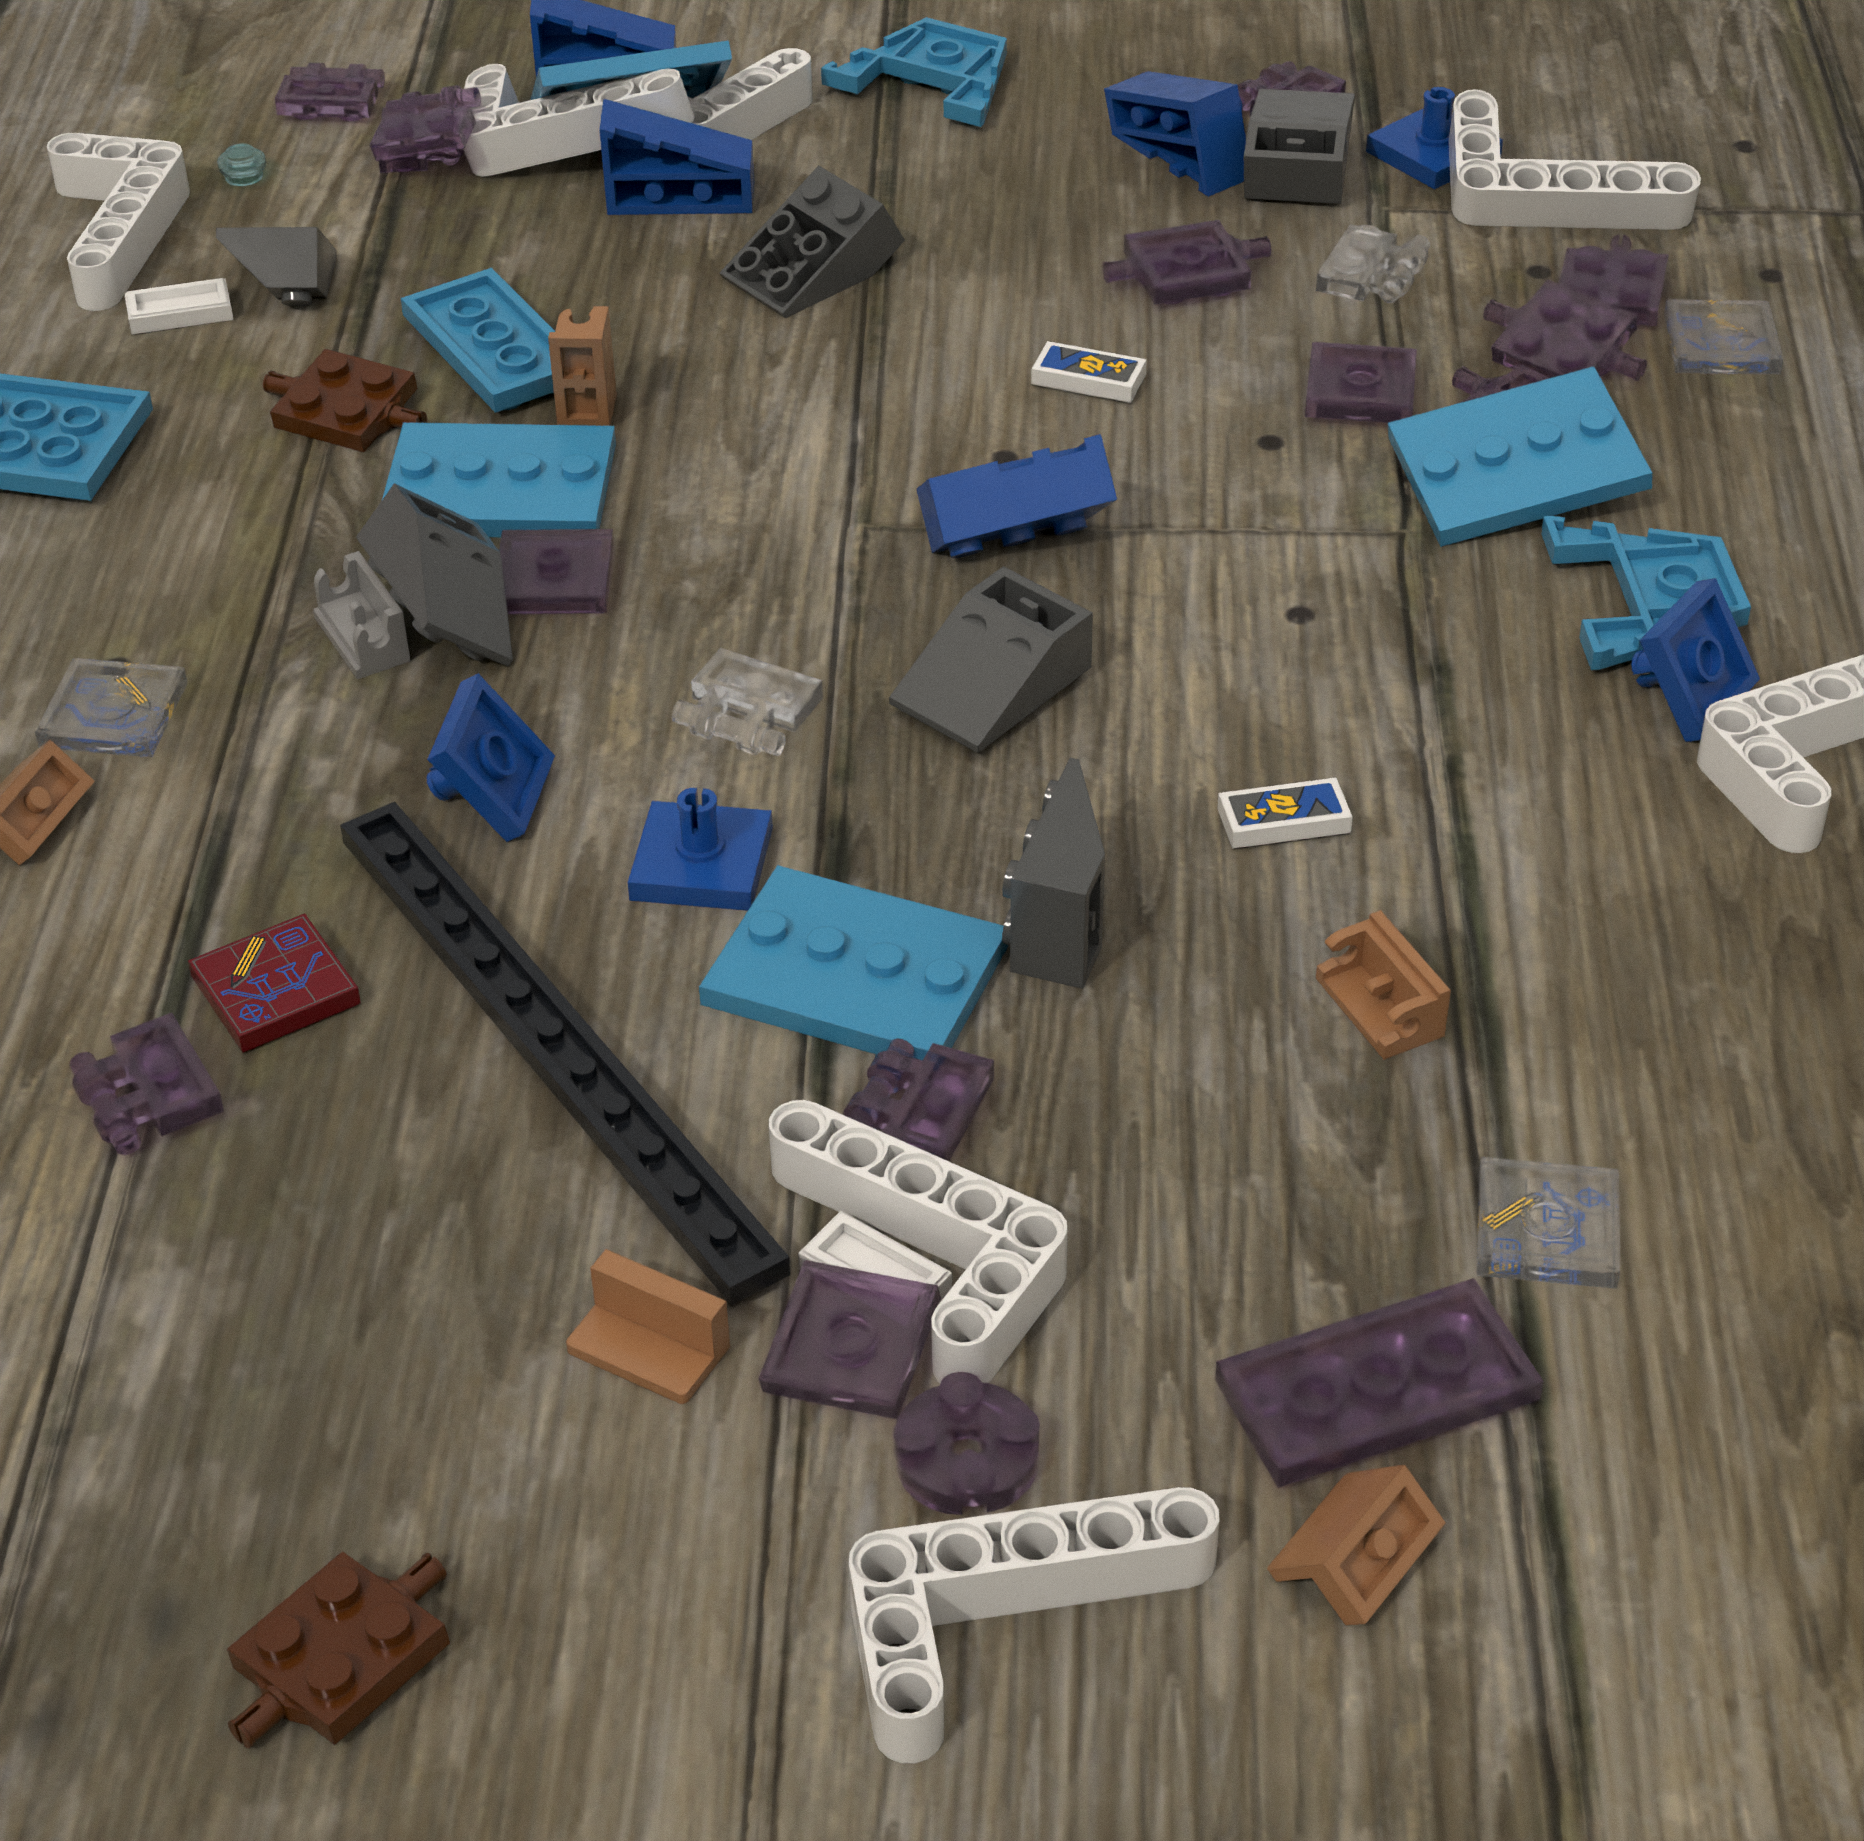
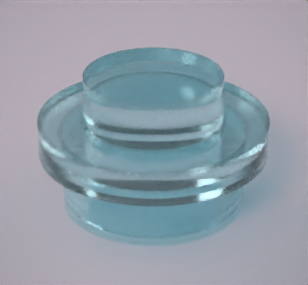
M234 144L218 157V170L225 176L226 182L231 185H252L263 177V170L266 167L265 154L249 144Z

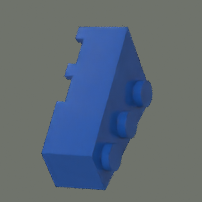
M531 0L530 23L536 77L540 67L677 48L675 25L583 0Z
M1147 71L1104 88L1112 135L1149 159L1156 156L1160 157L1170 164L1169 172L1178 178L1185 175L1191 177L1199 183L1198 191L1208 197L1244 182L1246 135L1242 117L1243 105L1237 84Z
M603 99L599 130L607 215L753 213L755 180L752 140Z
M1101 434L1084 438V443L1076 448L1053 453L1050 452V448H1045L1032 452L1033 457L1002 464H998V461L926 480L916 490L932 553L949 550L951 558H959L983 551L982 542L1001 538L1003 547H1008L1036 539L1034 531L1053 527L1055 535H1064L1087 528L1086 520L1117 500Z

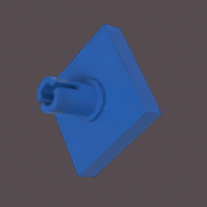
M1445 87L1431 88V92L1425 91L1423 95V109L1368 134L1366 143L1367 153L1434 190L1450 182L1449 134L1455 94L1452 90ZM1499 138V139H1500V157H1501L1503 139Z
M1716 578L1696 581L1639 640L1643 650H1639L1634 654L1631 663L1634 675L1650 672V674L1640 675L1636 679L1641 687H1651L1655 684L1660 685L1685 742L1701 739L1705 712L1711 704L1748 692L1760 680Z
M477 673L462 681L458 687L427 759L433 765L429 769L431 772L427 774V784L433 795L442 801H447L461 794L492 828L508 842L525 834L555 755L483 677Z
M697 788L683 790L677 797V803L652 801L628 879L629 901L748 911L755 900L773 830L772 810L717 806L716 794L714 791L703 788L701 794L702 805H698Z

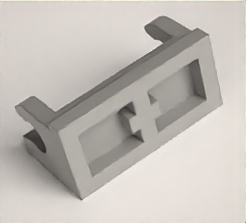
M357 551L344 556L343 570L346 573V579L340 586L329 587L330 579L325 571L320 568L314 578L318 607L313 609L314 618L356 679L410 662L403 611L361 553Z

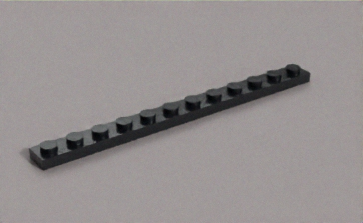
M392 802L341 824V833L345 846L728 1303L732 1306L790 1276L789 1255L397 803Z

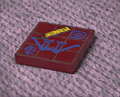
M305 913L188 960L191 977L242 1053L361 1004L358 986Z

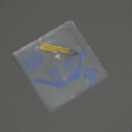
M1666 300L1664 320L1676 373L1781 374L1783 355L1769 302L1745 300Z
M73 658L35 730L38 747L40 748L47 741L51 740L61 750L153 757L187 686L185 668Z
M1481 1157L1478 1172L1476 1275L1617 1289L1620 1277L1619 1169Z

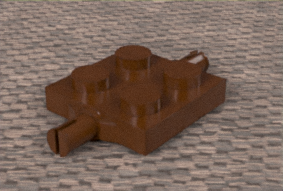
M324 349L300 376L291 377L271 370L265 375L263 380L265 392L283 396L270 411L274 428L356 451L365 452L377 436L390 428H402L403 422L427 423V414L424 411L404 407V404L418 389L414 372L333 350Z
M342 1551L229 1646L227 1652L233 1668L255 1684L262 1694L235 1719H231L228 1722L230 1732L240 1744L243 1743L244 1747L250 1749L260 1737L283 1718L291 1722L310 1726L332 1744L336 1745L450 1644L445 1624L416 1603L435 1585L447 1577L445 1568L436 1557L432 1558L430 1553H425L420 1560L399 1578L389 1580L388 1578L375 1575Z

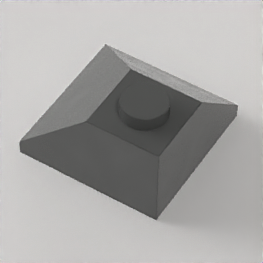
M318 227L216 228V238L277 299H282V304L288 306L312 305V299L327 298L337 260V250Z

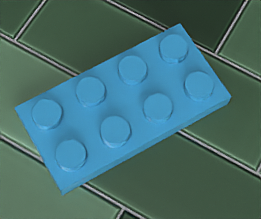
M492 268L401 298L403 316L495 413L517 408L524 402L554 393L548 336L549 332H555V330Z

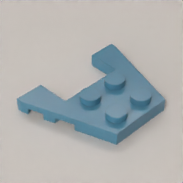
M926 17L883 37L884 46L872 50L862 47L850 53V62L837 67V63L832 61L821 68L822 85L859 94L881 73L900 77L901 81L907 84L923 83L938 87L943 93L949 95L943 100L945 118L982 127L985 123L1007 55V38Z
M1544 516L1541 535L1552 564L1610 561L1631 613V616L1582 619L1579 639L1591 670H1600L1632 660L1637 651L1643 650L1639 640L1696 581L1716 578L1737 627L1748 625L1751 605L1722 537L1649 528L1647 537L1618 533L1614 523L1593 521L1592 530L1564 526L1565 517Z

